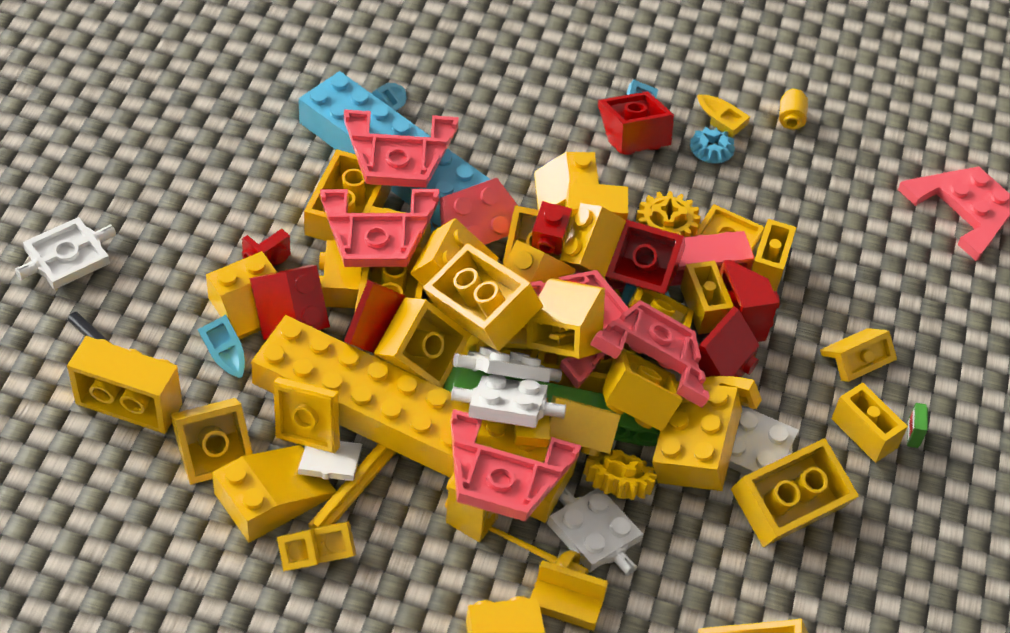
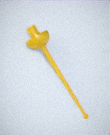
M490 526L488 529L553 564L588 575L589 569L579 565L580 553L576 551H565L559 557H556L493 526Z

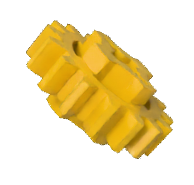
M669 191L667 196L657 192L655 199L648 195L646 203L640 202L636 222L683 235L684 237H691L697 235L701 216L698 215L699 208L692 207L693 200L684 201L683 194L673 197L672 191Z
M612 450L610 454L601 452L600 457L589 455L583 474L586 475L585 480L593 482V488L604 491L606 495L612 493L617 498L634 500L635 495L641 499H644L646 494L651 495L657 478L654 468L646 466L647 461L641 460L635 455L629 456L622 450Z

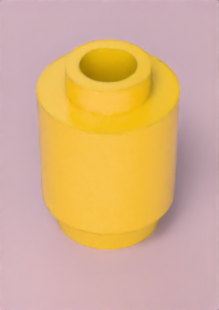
M790 89L782 96L779 123L784 128L796 130L806 124L808 98L803 91Z

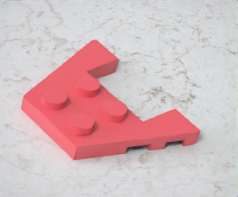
M344 109V122L366 184L426 188L458 129L459 117L432 115L431 137L369 133L371 111Z
M979 166L904 180L900 182L898 191L915 206L934 195H938L968 222L974 230L963 235L957 245L975 261L981 258L985 249L989 247L996 234L1010 218V193Z
M496 177L441 197V226L456 218L486 245L509 235L514 206L518 205Z
M320 189L321 202L344 267H407L440 201L439 189H412L410 213H348V189Z
M598 270L559 277V280L605 288L603 330L613 320H618L629 309ZM542 281L530 282L539 297L546 283ZM601 352L580 359L567 357L561 360L559 367L577 389L585 382L607 354Z
M638 301L625 311L618 320H613L605 330H600L591 341V346L614 359H617L626 343L633 351L640 354L644 353L657 360L658 364L663 368L672 369L681 374L676 394L701 408L709 400V392L703 388V383L706 380L705 374L698 366L701 355L695 331L643 301Z
M453 409L450 424L456 497L459 503L526 521L579 456L581 445L553 437L551 438L544 463L476 444L482 419L468 417L469 413Z

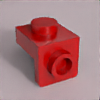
M542 201L532 229V247L546 254L561 255L564 237L572 217V208Z
M280 229L260 244L246 235L242 238V257L244 259L263 251L273 267L281 264L291 255L290 235L283 229Z

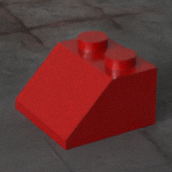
M650 92L598 100V107L608 142L620 154L631 155L637 151L647 149L658 150L660 147L672 145L674 114Z
M625 219L626 223L611 259L606 278L666 295L677 273L686 246L684 236Z
M723 260L720 274L733 306L740 310L758 342L766 341L770 328L773 327L776 309L780 306L777 291H773L768 278L731 260Z
M307 265L249 278L263 340L269 338L285 315L317 330L330 328L317 265Z
M367 280L344 342L374 354L402 301L407 296Z
M733 306L699 345L701 359L698 362L700 370L704 371L705 377H742L745 373L750 375L757 366L759 359L756 358L759 343L739 309Z

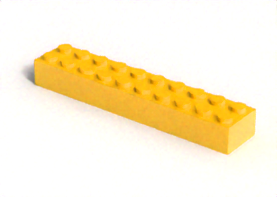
M287 315L283 317L251 361L252 384L274 394L273 382L278 377H283L338 391L340 426L449 478L453 475L454 460L450 424L453 409L469 413L470 403L451 401L452 392ZM482 419L476 444L544 463L549 445L548 447L514 444L515 425ZM577 460L530 515L531 517L544 523L547 522L574 473Z

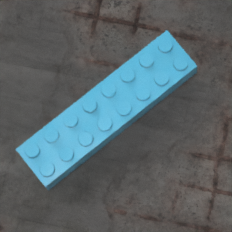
M341 71L299 98V123L335 150L338 149L355 154L344 122V109L371 111L369 132L371 134L431 137ZM447 148L426 188L392 186L391 191L411 206L412 189H439L441 198L491 179ZM440 201L430 219L439 227H441Z

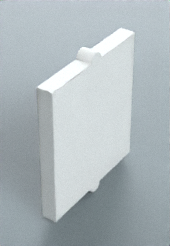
M340 441V448L336 453L306 446L298 467V474L322 477L324 480L332 478L353 481L362 452V444Z

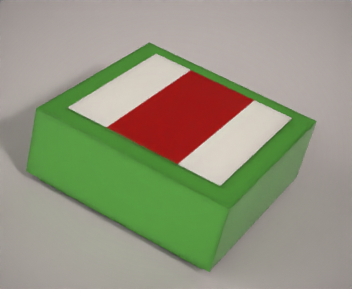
M915 403L907 420L908 447L918 448L921 446L928 431L927 404Z

